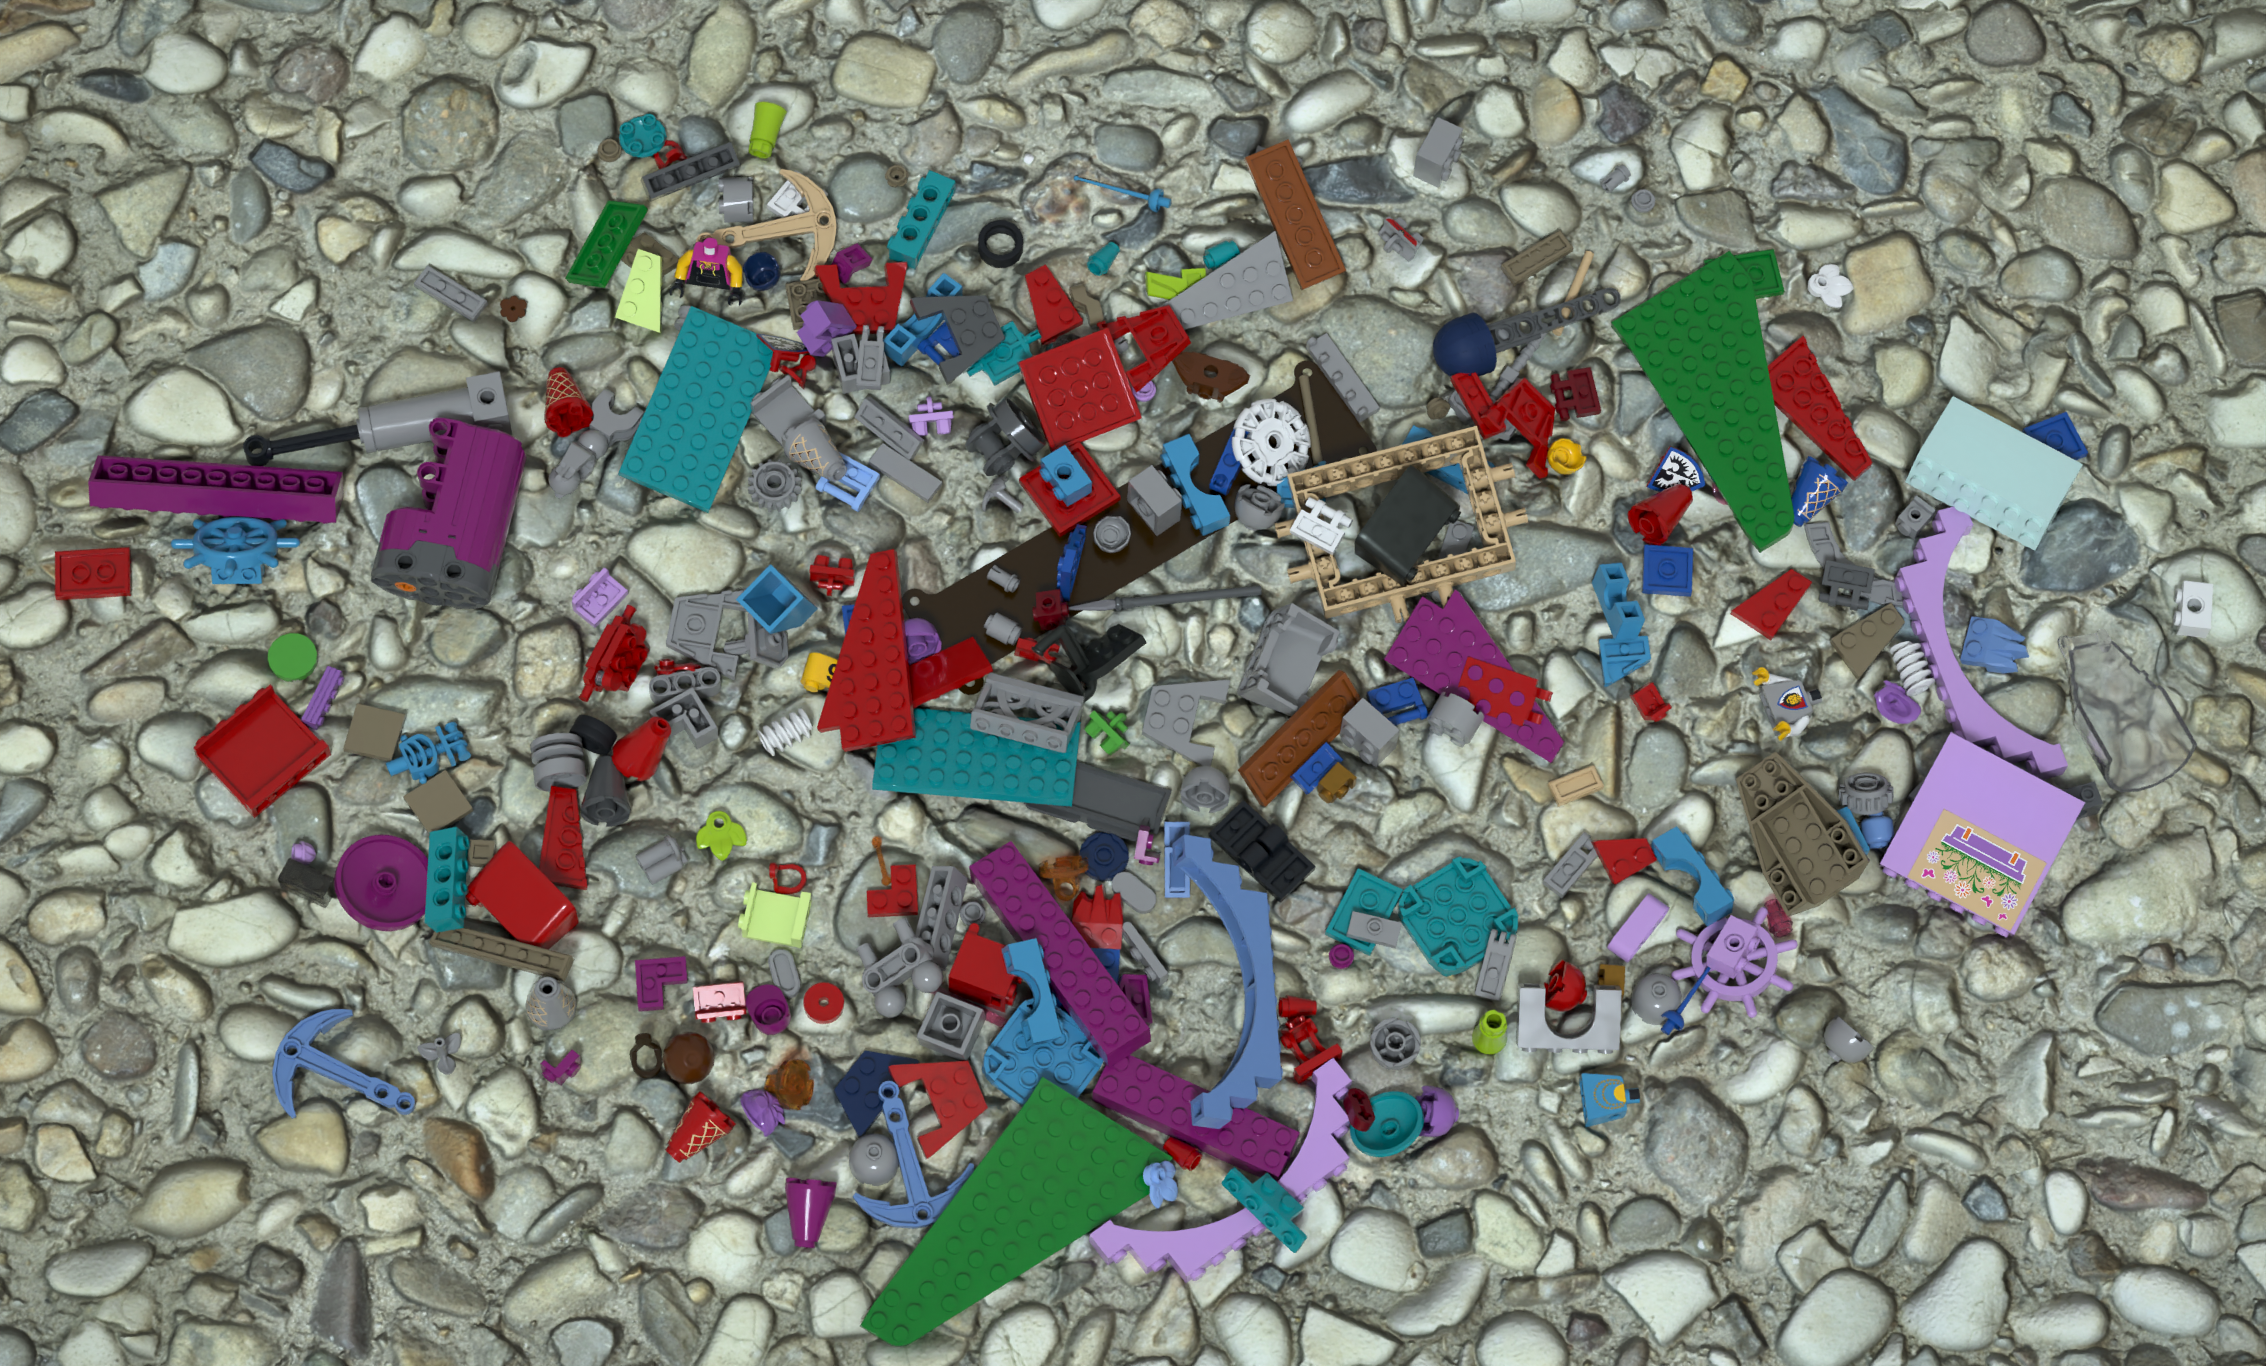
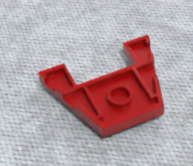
M907 262L885 264L884 270L887 286L840 288L837 265H816L814 273L816 277H819L825 295H828L832 303L843 304L857 327L849 335H862L863 325L869 326L870 334H877L879 326L884 327V334H887L895 328Z
M1170 305L1140 312L1139 316L1131 318L1122 316L1118 317L1117 321L1106 323V321L1097 323L1099 330L1106 327L1109 328L1113 341L1130 332L1147 361L1125 372L1135 392L1140 391L1191 344L1188 335Z
M1526 378L1517 380L1480 417V420L1495 433L1501 430L1505 419H1507L1534 446L1526 466L1539 479L1547 477L1548 468H1545L1549 450L1548 440L1553 434L1555 407Z
M969 1061L902 1064L888 1067L893 1082L899 1088L918 1080L922 1081L941 1128L917 1138L925 1159L933 1156L988 1108Z

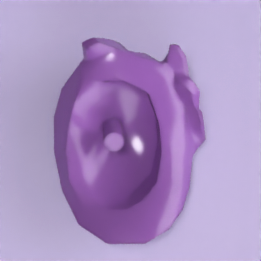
M1888 680L1883 681L1886 686L1874 694L1877 709L1881 715L1898 724H1908L1916 720L1921 713V707L1918 703L1905 694V689L1898 686L1897 683H1891Z
M759 1089L750 1090L742 1094L740 1101L747 1117L755 1127L764 1132L765 1137L774 1131L779 1122L783 1125L785 1124L783 1109L777 1097L765 1090Z

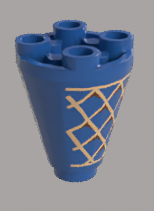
M1810 456L1802 464L1791 495L1794 524L1798 527L1808 523L1842 493L1848 484L1845 479L1836 475L1837 471L1828 464L1822 467L1816 459Z

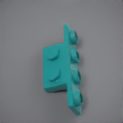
M1233 1167L1222 1181V1185L1293 1253L1299 1251L1306 1241L1307 1235L1291 1220L1298 1216L1304 1207L1268 1173L1252 1184L1240 1171Z

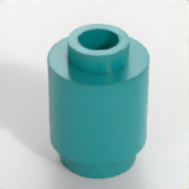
M1225 240L1206 249L1203 261L1208 269L1214 271L1239 255L1240 251L1233 240L1229 242Z

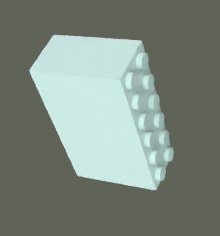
M1953 396L1920 449L1905 482L2035 551L2070 492L2083 464Z

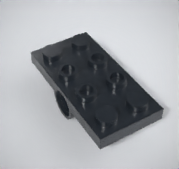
M1244 800L1209 832L1208 837L1280 903L1315 870L1316 866L1289 842L1286 833L1274 823L1269 824Z

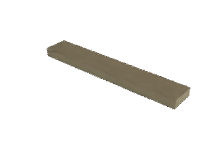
M465 927L438 933L434 931L429 942L432 947L540 976L552 977L565 982L574 961L571 955Z

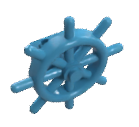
M236 516L214 520L209 523L196 519L193 522V526L198 530L194 534L193 539H173L171 547L174 549H193L194 556L184 561V567L190 569L199 564L211 567L212 584H262L265 571L264 564L276 568L279 562L274 556L278 552V548H296L300 545V540L298 538H278L276 531L287 525L285 519L267 523L257 518Z

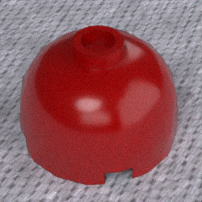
M1560 960L1549 973L1552 976L1549 985L1546 982L1544 983L1546 988L1545 1006L1558 1012L1569 1011L1575 1008L1578 1003L1582 1004L1587 996L1584 974L1574 964Z

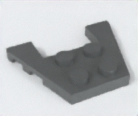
M986 295L914 297L910 300L918 321L940 313L942 314L960 356L940 362L938 365L946 385L955 381L958 376L969 370L973 364L984 358L1005 340V336Z

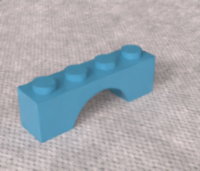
M943 273L929 288L926 297L963 296V286ZM940 313L920 321L917 320L914 314L905 323L897 324L883 340L885 355L902 367L916 352L918 345L927 339L944 320L942 314Z
M1190 434L1163 444L1160 458L1163 466L1170 469L1172 474L1170 475L1171 482L1174 488H1179L1184 508H1189L1192 514L1190 518L1196 530L1199 529L1202 536L1229 526L1230 514L1220 495L1205 494L1192 483L1190 474L1199 464L1200 454Z
M1676 826L1652 840L1651 849L1665 871L1681 870L1690 874L1697 881L1699 890L1694 896L1693 909L1707 927L1732 913L1734 902L1732 893L1729 889L1723 888L1717 873L1708 868L1704 856L1700 851H1695L1689 836L1685 832L1682 833Z
M1037 938L1006 945L1001 950L1007 974L1022 978L1030 986L1034 998L1031 1013L1020 1023L1026 1047L1058 1040L1062 1037L1063 1025L1060 1018H1057L1056 998L1050 992V975L1048 970L1044 969L1042 946L1038 944Z

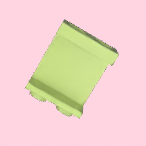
M752 882L750 890H746L743 905H747L745 914H740L738 928L742 930V937L802 948L812 903L811 893L801 891L799 898L758 890L757 883Z

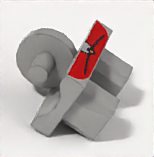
M1389 216L1384 220V225L1378 233L1381 239L1386 242L1383 250L1386 253L1394 250L1409 262L1414 258L1424 239L1418 232L1410 235L1406 231L1407 224L1401 217L1393 220Z

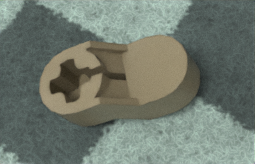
M1084 284L1070 286L1072 305L1076 311L1086 315L1089 326H1097V323L1104 321L1100 302L1087 296Z

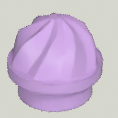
M300 841L299 844L293 843L291 851L292 864H298L299 866L310 864L316 856L313 846L304 841Z

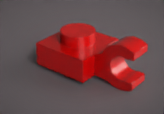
M1018 638L1014 656L1036 662L1039 659L1050 664L1056 661L1057 658L1051 657L1048 653L1050 651L1058 653L1060 646L1053 644L1043 653L1044 656L1041 657L1031 649L1038 643L1032 638Z

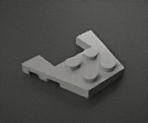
M747 588L731 592V590L722 591L721 594H699L675 598L666 647L706 667L715 668L720 674L735 680L739 656L714 652L723 609L748 612L736 600Z
M1230 680L1153 686L1142 735L1168 750L1171 749L1177 752L1189 762L1192 761L1199 766H1211L1215 748L1190 743L1199 700L1203 699L1225 704Z

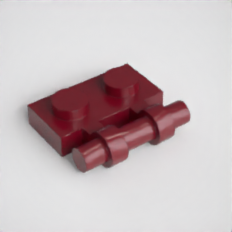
M1591 367L1569 370L1566 373L1567 380L1563 381L1560 380L1559 374L1550 376L1552 383L1550 384L1551 393L1555 395V409L1561 421L1570 419L1569 410H1575L1577 418L1599 415L1601 413ZM1570 390L1571 400H1565L1564 391Z

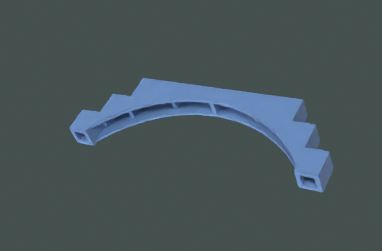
M1184 834L1172 844L1174 867L1180 868L1195 882L1219 914L1236 950L1244 985L1245 1014L1243 1029L1233 1060L1221 1080L1209 1093L1202 1092L1190 1101L1192 1126L1220 1129L1231 1121L1232 1107L1245 1109L1257 1100V1087L1270 1089L1282 1080L1283 1069L1280 1064L1281 1045L1278 1039L1279 1021L1276 1013L1277 997L1275 996L1274 988L1275 973L1273 972L1272 963L1274 953L1271 949L1272 929L1269 925L1270 905L1267 893L1240 888L1242 879L1239 875V866L1212 862L1214 853L1211 848L1210 838Z

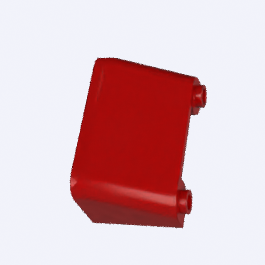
M511 841L506 842L467 886L468 891L465 895L467 901L473 907L478 905L482 908L484 906L518 942L549 950L579 923L576 909L569 899Z

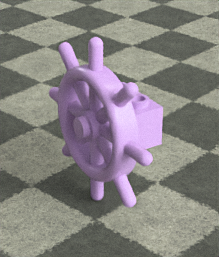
M1759 908L1752 921L1736 918L1732 915L1727 919L1723 917L1706 927L1698 936L1684 929L1677 930L1676 936L1679 939L1693 945L1691 955L1692 966L1673 971L1671 974L1672 979L1680 980L1695 976L1698 981L1707 967L1711 968L1709 972L1714 970L1720 972L1716 981L1707 974L1700 984L1708 992L1701 1005L1703 1013H1708L1717 998L1726 1001H1743L1747 1015L1750 1018H1754L1757 1015V1010L1753 997L1761 994L1770 984L1786 991L1793 989L1792 982L1776 975L1777 954L1796 949L1798 943L1794 939L1774 943L1770 934L1761 927L1768 914L1767 908ZM1717 938L1714 944L1710 943L1712 940ZM1760 943L1762 947L1756 949L1758 944ZM1706 951L1708 952L1707 962L1702 963V955ZM1767 957L1765 969L1749 962ZM1743 970L1758 978L1748 984ZM1729 978H1735L1738 986H1726Z

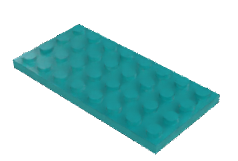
M693 306L690 307L618 473L619 476L709 513L752 412V399L760 393L771 367L773 351L756 336L757 333Z
M915 708L913 713L916 738L877 746L872 790L1072 807L1081 722H1078L1066 753H1061L973 730L970 728L972 713ZM1017 717L1019 720H1022V721H1032V720L1038 719V718ZM1055 724L1057 730L1063 731L1061 726Z

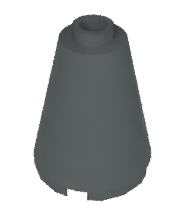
M603 755L595 761L581 804V816L586 822L597 826L598 822H607L606 827L621 825L629 819L631 812L624 777L612 762V755Z

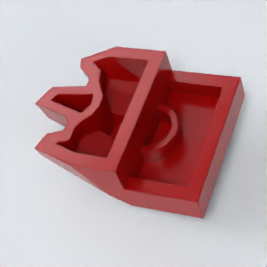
M1103 884L1095 886L1093 898H1088L1086 893L1081 891L1073 902L1072 924L1090 948L1121 950L1123 926L1121 893H1115L1112 899H1108L1105 895Z

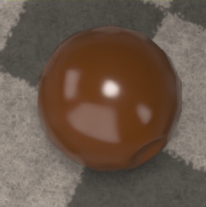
M683 1032L675 1035L668 1041L663 1051L665 1071L673 1080L681 1084H694L702 1081L710 1074L714 1066L715 1054L711 1043L706 1037L696 1032Z

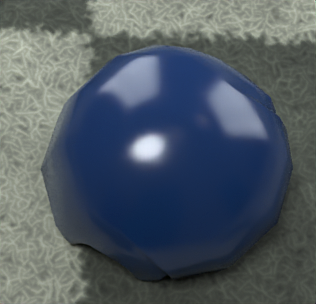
M757 252L751 255L743 265L745 280L756 291L771 289L777 285L781 276L778 262L774 256L767 252Z

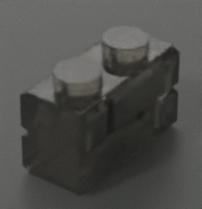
M291 858L288 859L278 877V882L282 889L323 908L328 906L335 893L333 877L326 874L322 875V872Z

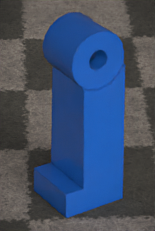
M1235 429L1231 433L1209 486V489L1225 496L1229 493L1233 481H1235L1242 467L1240 461H1236L1232 448V437H1235ZM1245 431V436H1244L1245 439H1247V435H1248L1250 432Z

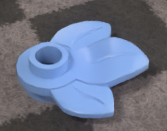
M1169 1161L1151 1163L1143 1171L1144 1182L1147 1186H1150L1149 1196L1151 1202L1157 1209L1160 1208L1163 1199L1175 1201L1178 1195V1187L1173 1180L1176 1169Z

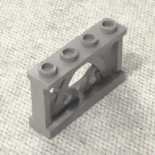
M989 673L976 706L972 711L970 728L1066 753L1076 725L1082 716L1084 697ZM988 699H996L997 702H988ZM1023 707L1035 709L1042 718L1022 721L1011 710ZM997 708L992 710L991 712L985 711L987 709ZM1062 717L1069 718L1068 723H1066V722H1065L1064 720H1062L1061 718H1062ZM1055 724L1061 726L1063 731L1057 730Z

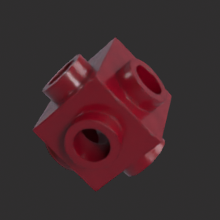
M1060 589L1036 592V607H1033V617L1035 622H1039L1041 630H1054L1060 625H1066V617H1069V606L1064 601Z

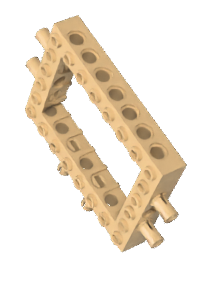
M1474 426L1287 474L1289 490L1296 515L1298 516L1301 509L1308 513L1312 512L1313 509L1305 506L1309 497L1318 501L1322 498L1396 480L1402 476L1410 465L1423 473L1459 463L1483 545L1482 549L1472 548L1470 552L1453 556L1449 554L1447 558L1431 562L1429 560L1424 561V564L1416 566L1418 573L1411 582L1407 580L1404 586L1387 575L1381 574V572L1376 573V576L1358 581L1357 578L1352 579V582L1341 585L1340 571L1334 554L1331 555L1304 541L1309 561L1308 564L1287 568L1290 584L1310 578L1315 580L1325 619L1391 603L1395 623H1402L1400 613H1402L1404 622L1408 621L1410 617L1405 602L1406 598L1438 591L1442 608H1444L1454 592L1453 586L1514 571L1516 560L1507 528L1528 523V517L1525 514V508L1503 513L1494 487V482L1515 478L1512 463L1490 468L1478 428ZM1321 514L1318 518L1325 521L1323 514ZM1295 516V519L1274 523L1278 539L1292 535L1290 528L1297 516Z

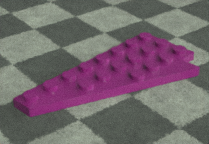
M1456 589L1444 608L1422 596L1384 658L1385 661L1440 695L1442 692H1446V697H1448L1452 693L1465 700L1469 699L1470 691L1466 687L1458 688L1468 657L1516 672L1462 594ZM1472 666L1468 670V676L1472 680H1479L1483 676V670L1479 666ZM1492 679L1489 683V689L1493 693H1500L1504 688V684L1500 679ZM1513 692L1510 696V702L1514 706H1521L1525 701V697L1521 692ZM1487 700L1477 702V711L1474 712L1478 715L1481 711L1484 714L1485 718L1483 721L1548 762L1553 763L1565 741L1536 700L1532 712L1544 715L1541 725L1525 720L1523 726L1511 723L1512 718L1508 713H1501L1497 718L1486 715L1491 709L1490 703Z

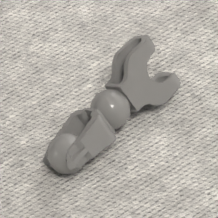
M604 389L592 403L593 421L590 423V430L583 432L576 443H571L560 465L552 469L549 475V484L555 491V496L560 499L573 493L578 485L593 472L596 459L604 456L608 447H611L614 442L633 438L645 411L634 407L627 414L618 415L613 413L611 408L614 405L615 393L609 389Z

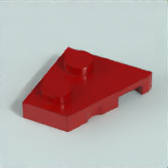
M1646 838L1591 841L1612 884L1621 882L1657 860Z

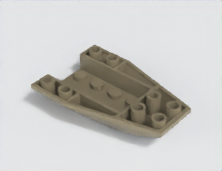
M1775 751L1736 779L1763 875L1787 916L1820 906L1860 878L1870 860L1847 821L1778 752Z

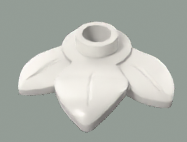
M1834 264L1822 266L1818 274L1812 275L1808 280V291L1815 297H1821L1826 305L1834 308L1842 307L1840 296L1849 294L1854 287L1848 278L1839 276V266Z

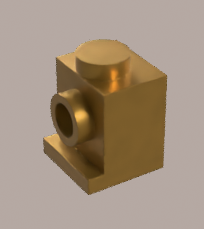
M1337 762L1318 783V795L1328 804L1330 802L1333 803L1337 798L1341 800L1350 788L1353 789L1355 787L1357 777Z
M1600 964L1597 972V985H1619L1622 990V1002L1625 987V966Z

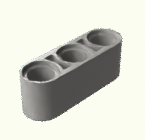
M712 667L695 669L694 672L688 670L669 675H659L652 678L649 683L651 700L657 705H661L687 691L688 689H681L679 687L683 683L690 684V688H694L700 699L713 697L721 690L720 674ZM707 679L716 681L712 685L704 684V681ZM659 687L667 689L664 693L661 694L655 692V690Z

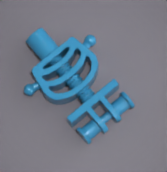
M450 722L445 725V730L449 733L445 736L440 726L435 727L441 742L438 745H434L423 734H416L410 738L402 735L400 737L402 743L399 744L402 756L385 763L390 776L392 777L409 770L413 780L419 779L421 784H425L427 782L426 777L435 775L439 770V754L445 752L452 767L456 765L453 756L455 753H458L460 761L469 759L471 753L466 748L468 746L466 740H462L464 736L461 731H458L457 723ZM433 757L432 762L428 764L427 759ZM423 761L422 766L419 767L418 763Z

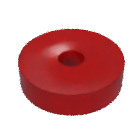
M822 982L811 986L805 993L803 1000L805 1013L809 1019L819 1024H829L836 1021L844 1010L842 992L831 983ZM822 1000L828 1001V1005L824 1007L819 1003Z

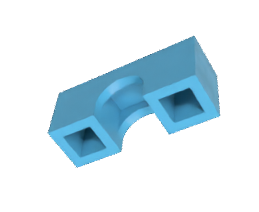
M1622 563L1600 564L1592 581V586L1614 640L1637 638L1645 622L1638 601L1627 602L1626 591L1630 581Z

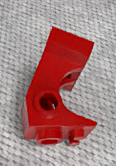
M1304 1015L1300 1017L1295 1016L1286 1021V1027L1280 1030L1282 1033L1280 1040L1286 1050L1290 1049L1300 1063L1299 1066L1294 1068L1293 1077L1298 1084L1312 1077L1315 1070L1332 1058L1336 1062L1342 1058L1343 1051L1338 1043L1328 1049H1325L1315 1036L1318 1030L1311 1018H1305ZM1308 1039L1315 1051L1305 1056L1298 1044Z

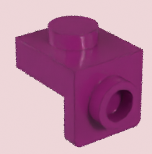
M571 1050L556 1068L543 1060L540 1063L543 1071L541 1074L549 1082L554 1083L556 1081L562 1086L569 1077L573 1078L581 1068L580 1055Z

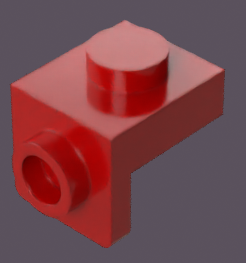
M1648 682L1630 694L1644 720H1654V722H1657L1666 717V712L1672 708L1670 703L1663 701L1653 682Z

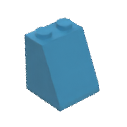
M771 564L736 599L770 634L802 626L818 609L784 574Z

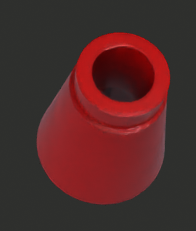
M1290 995L1280 997L1278 1003L1279 1017L1289 1020L1295 1016L1300 1017L1304 1015V1017L1316 1015V1000Z
M1170 1137L1163 1146V1149L1173 1157L1183 1170L1193 1171L1202 1159V1154L1199 1153L1198 1148L1173 1137Z

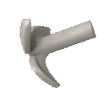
M1006 476L998 477L985 492L982 500V510L984 512L991 497H997L1017 513L1023 508L1020 502L1003 490L1006 488L1005 482L1008 481Z
M453 1033L445 1039L439 1037L435 1039L434 1043L420 1044L417 1049L426 1060L432 1061L439 1057L440 1060L437 1068L443 1074L450 1075L455 1070L456 1063L448 1054L458 1052L461 1045L460 1033Z

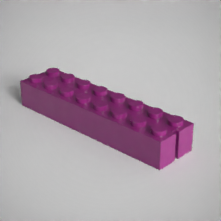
M1128 1055L1109 1068L1107 1065L1105 1066L1093 1090V1102L1196 1147L1202 1152L1259 1178L1266 1173L1277 1182L1281 1178L1287 1166V1161H1289L1298 1143L1300 1132L1248 1108L1232 1107L1231 1121L1220 1129L1192 1126L1190 1101L1202 1092L1209 1093L1210 1091L1132 1055Z

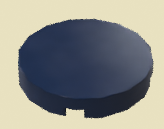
M1095 833L1089 836L1081 845L1079 853L1080 866L1084 873L1094 880L1101 882L1112 881L1116 874L1124 872L1127 868L1129 861L1128 848L1124 841L1115 834Z

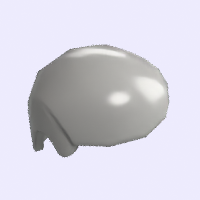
M1106 516L1096 524L1093 536L1095 544L1102 551L1116 553L1128 545L1131 531L1129 524L1121 516Z

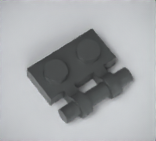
M1826 560L1822 585L1830 586L1831 591L1830 594L1821 592L1819 602L1828 603V606L1836 607V605L1850 607V610L1858 611V609L1868 610L1869 601L1860 599L1861 592L1871 594L1875 569ZM1839 588L1852 590V598L1838 595Z

